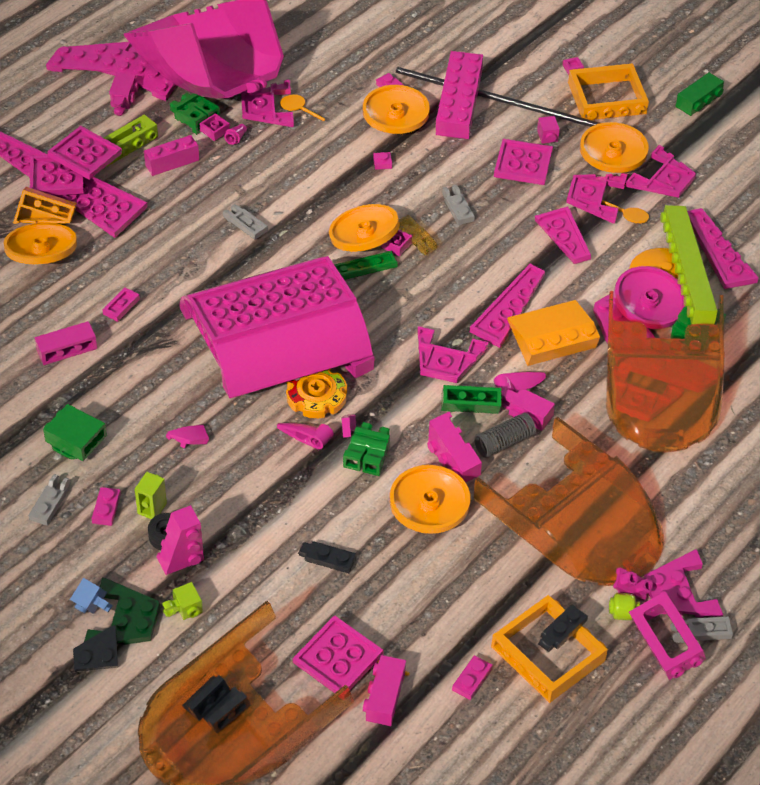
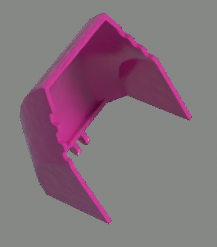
M267 0L224 2L217 4V9H214L213 5L207 6V11L201 12L199 8L195 9V14L189 15L188 11L173 14L124 33V37L134 49L162 76L175 85L203 97L230 98L244 91L253 93L259 91V89H264L267 86V81L277 77L284 57Z

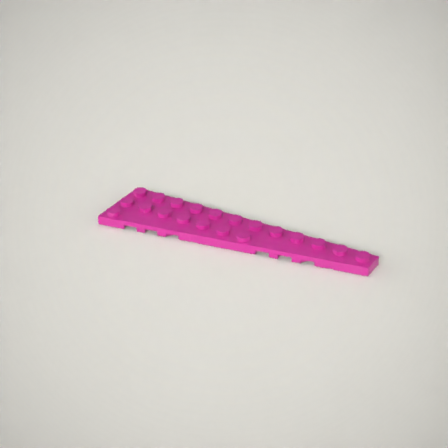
M0 132V157L30 178V156L48 154ZM84 177V194L55 195L77 203L75 209L77 212L114 238L148 208L147 202L95 177H92L90 180Z

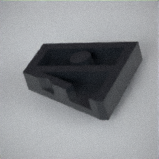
M115 625L110 626L73 648L75 672L118 668Z

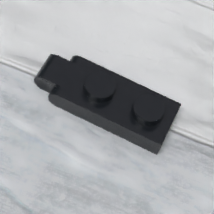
M315 541L311 542V544L303 542L298 552L299 556L304 557L307 562L348 574L356 559V553Z
M571 604L541 633L538 645L548 652L554 647L559 649L587 622L588 615Z

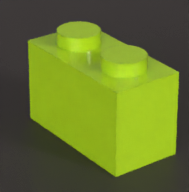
M145 473L135 487L137 514L152 519L162 512L167 504L164 478L157 474Z

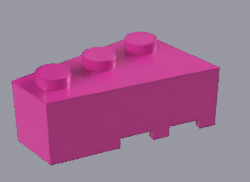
M447 412L430 420L427 446L430 452L438 457L442 466L457 473L466 483L481 475L482 462L470 443L465 444L460 436V433H462L459 427L455 428L450 420L452 415L450 412Z
M190 505L171 512L165 530L167 533L166 538L162 540L161 552L156 556L165 575L204 561L201 523L192 506Z

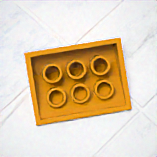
M576 300L507 318L527 366L594 349L600 339L593 320Z

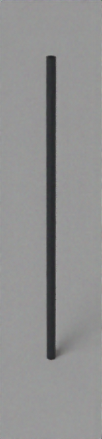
M401 67L396 68V73L441 86L444 85V79ZM478 90L477 96L555 116L556 118L589 127L600 124L589 119L484 90Z

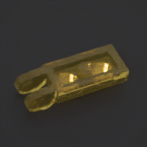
M407 215L399 219V230L412 235V244L418 247L422 254H428V247L432 250L437 249L436 241L412 217Z

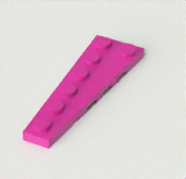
M702 208L687 211L693 232L723 288L728 289L757 283L758 276L747 263L741 260V255L732 249V244L723 238L722 232L715 226V223Z
M529 264L470 326L469 332L501 348L512 330L507 318L522 314L544 278L545 271Z

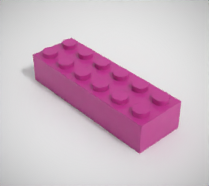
M451 51L436 118V135L469 139L483 70V54Z

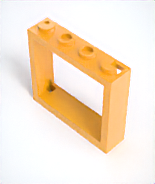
M633 63L569 70L568 84L581 118L596 120L647 114L649 101ZM630 81L637 99L588 104L581 86Z
M547 595L494 633L491 647L551 703L604 663L608 649L603 642L598 641L591 634L588 628L582 626L572 636L592 654L555 682H552L509 640V638L546 611L554 619L565 611L557 600Z

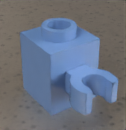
M85 578L81 580L70 598L71 601L76 603L74 608L84 614L86 611L94 614L98 607L109 613L113 606L103 599L107 592Z

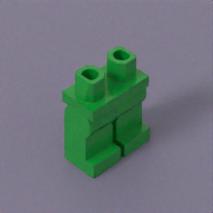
M185 93L182 95L180 102L174 100L170 103V110L174 113L175 119L191 127L192 132L196 135L201 132L200 123L213 114L220 116L219 106L194 93L191 95Z
M363 422L360 427H356L349 447L343 454V467L356 471H361L362 468L364 473L380 476L390 447V429L380 427L378 432L372 431V425ZM349 460L358 461V464H352ZM368 464L376 466V469L369 468Z

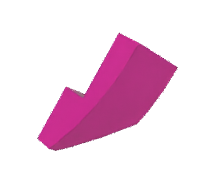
M355 414L341 417L343 438L351 437V433H354L356 428Z
M204 425L182 427L168 431L166 434L167 439H175L180 442L182 448H185L187 444H207L209 441Z

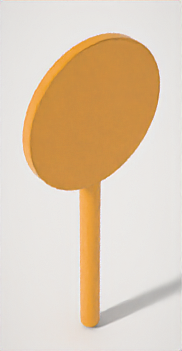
M287 95L280 101L281 107L285 110L295 111L301 109L325 121V118L304 108L305 99L300 95Z
M602 200V204L618 208V211L623 212L624 218L630 222L645 223L649 220V214L642 209H622Z

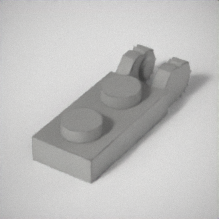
M457 185L452 186L453 196H450L447 187H443L442 193L445 203L457 225L474 222L475 216L460 193L459 187Z
M236 204L231 206L232 212L229 210L223 211V217L227 221L233 223L254 240L268 232L267 225Z
M53 474L49 484L45 487L28 515L29 520L48 526L64 500L71 480L64 478L60 489H57L56 486L59 483L60 476Z
M729 617L684 620L697 641L732 639L733 632ZM671 623L670 627L672 631L677 632L676 627L673 623ZM679 632L673 635L674 642L685 643Z

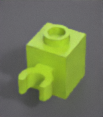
M192 582L172 589L173 601L168 600L162 603L164 607L163 612L166 617H170L179 611L183 620L203 613L202 600Z

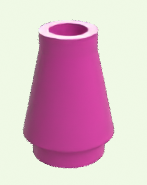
M239 124L228 129L224 136L226 142L230 145L238 144L247 131V127L244 124Z

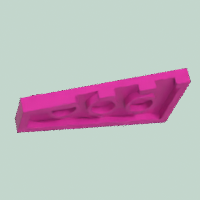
M568 206L535 216L537 224L573 264L591 259L588 247Z

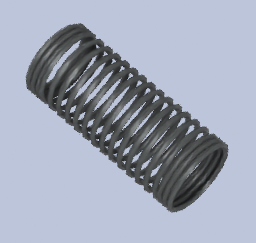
M522 413L475 435V446L480 455L487 458L502 451V449L504 450L535 435V423L530 415ZM523 419H524V420L526 421V423L528 424L529 429H530V432H529V430H528V428H527V425H526L525 422L523 421ZM480 438H481L482 445H483L484 449L486 450V452L483 450V448H482V446H481Z

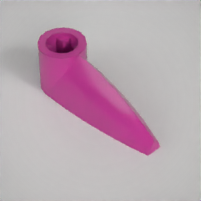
M544 372L504 373L494 378V384L496 388H501V390L509 389L518 392L519 390H527L536 386L546 378V374Z
M301 423L277 424V429L316 449H322L334 435L333 430L326 424H320L318 427Z

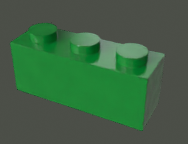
M708 72L678 93L675 107L692 116L723 94L724 81Z
M443 385L441 411L499 414L501 408V388Z

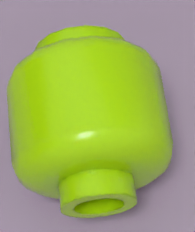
M615 593L613 598L610 597L609 614H612L616 620L631 621L632 618L629 611L640 606V602L636 601L634 594Z

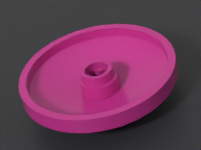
M650 266L631 268L621 274L614 287L613 296L618 310L629 321L645 328L662 329L674 325L679 313L685 307L684 296L681 295V285L678 284V280L659 268Z

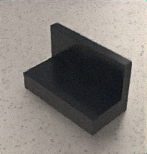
M213 675L182 707L200 721L231 690L220 675L217 677Z
M234 686L203 719L217 734L247 710L251 704L247 696L242 691L239 692Z

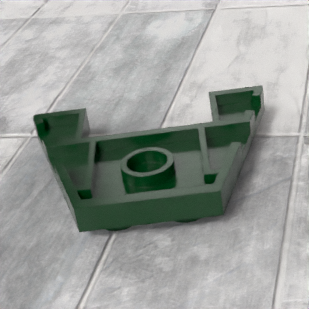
M102 577L100 588L107 592L104 598L118 600L111 626H116L117 643L127 645L151 641L160 602ZM87 629L84 642L102 631Z

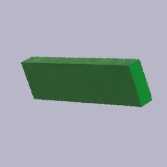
M388 251L334 265L343 279L346 280L398 267V262L393 252Z

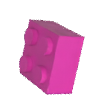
M213 114L200 123V131L214 141L225 135V132L230 129V123L217 114Z
M398 229L397 233L390 240L381 245V248L401 256L412 244V235Z

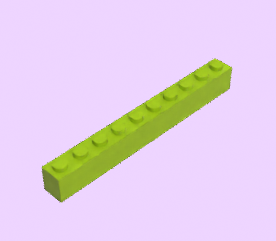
M665 205L664 212H661L660 221L663 223V232L666 233V242L669 243V253H672L675 274H678V284L681 285L684 306H687V317L690 318L692 325L714 326L717 307L686 206Z

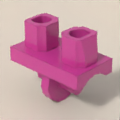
M621 567L617 568V578L613 588L617 589L619 593L634 594L635 598L640 601L646 600V594L651 592L653 582L637 576L632 571H627Z

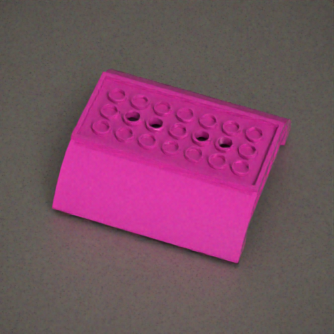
M329 256L318 257L184 295L180 300V310L185 319L193 318L221 369L223 388L229 399L373 356L368 331L357 299Z

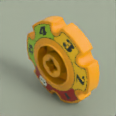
M330 369L287 382L286 399L288 405L295 412L302 411L304 417L314 419L325 418V414H336L346 403V381L338 372L331 373Z

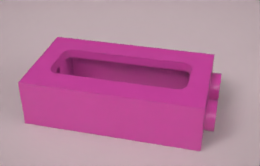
M666 591L629 611L632 621L669 680L682 676L685 671L692 667L700 666L706 660L703 649ZM663 612L667 613L688 647L687 651L674 658H670L647 622Z

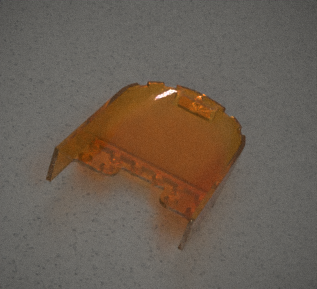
M610 291L606 373V410L610 421H612L619 434L626 440L630 439L637 443L639 447L647 450L675 452L688 449V446L697 442L699 444L717 426L722 411L725 360L724 295H719L717 325L691 324L685 330V339L647 338L646 326L641 322L614 321L613 291Z
M558 416L554 419L552 438L569 451L564 456V464L573 472L547 492L537 484H528L511 498L506 499L479 477L475 480L474 500L561 570L583 582L588 580L597 582L598 585L613 586L617 578V568L621 567L636 573L637 576L643 577L654 568L661 556L664 545L663 528L656 509L639 480L618 456L612 458Z
M265 601L164 682L153 693L146 704L147 707L143 716L140 717L138 725L139 750L147 768L165 785H245L285 764L287 757L354 702L350 689L347 685H344L309 715L295 703L284 705L276 713L250 685L261 675L262 666L245 647L247 641L276 619L271 604ZM213 675L215 677L220 675L226 681L230 690L235 686L239 692L242 691L251 704L247 710L217 734L203 718L198 721L182 707Z

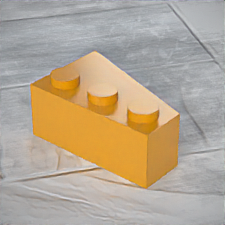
M25 187L22 191L13 223H70L73 219L77 203Z

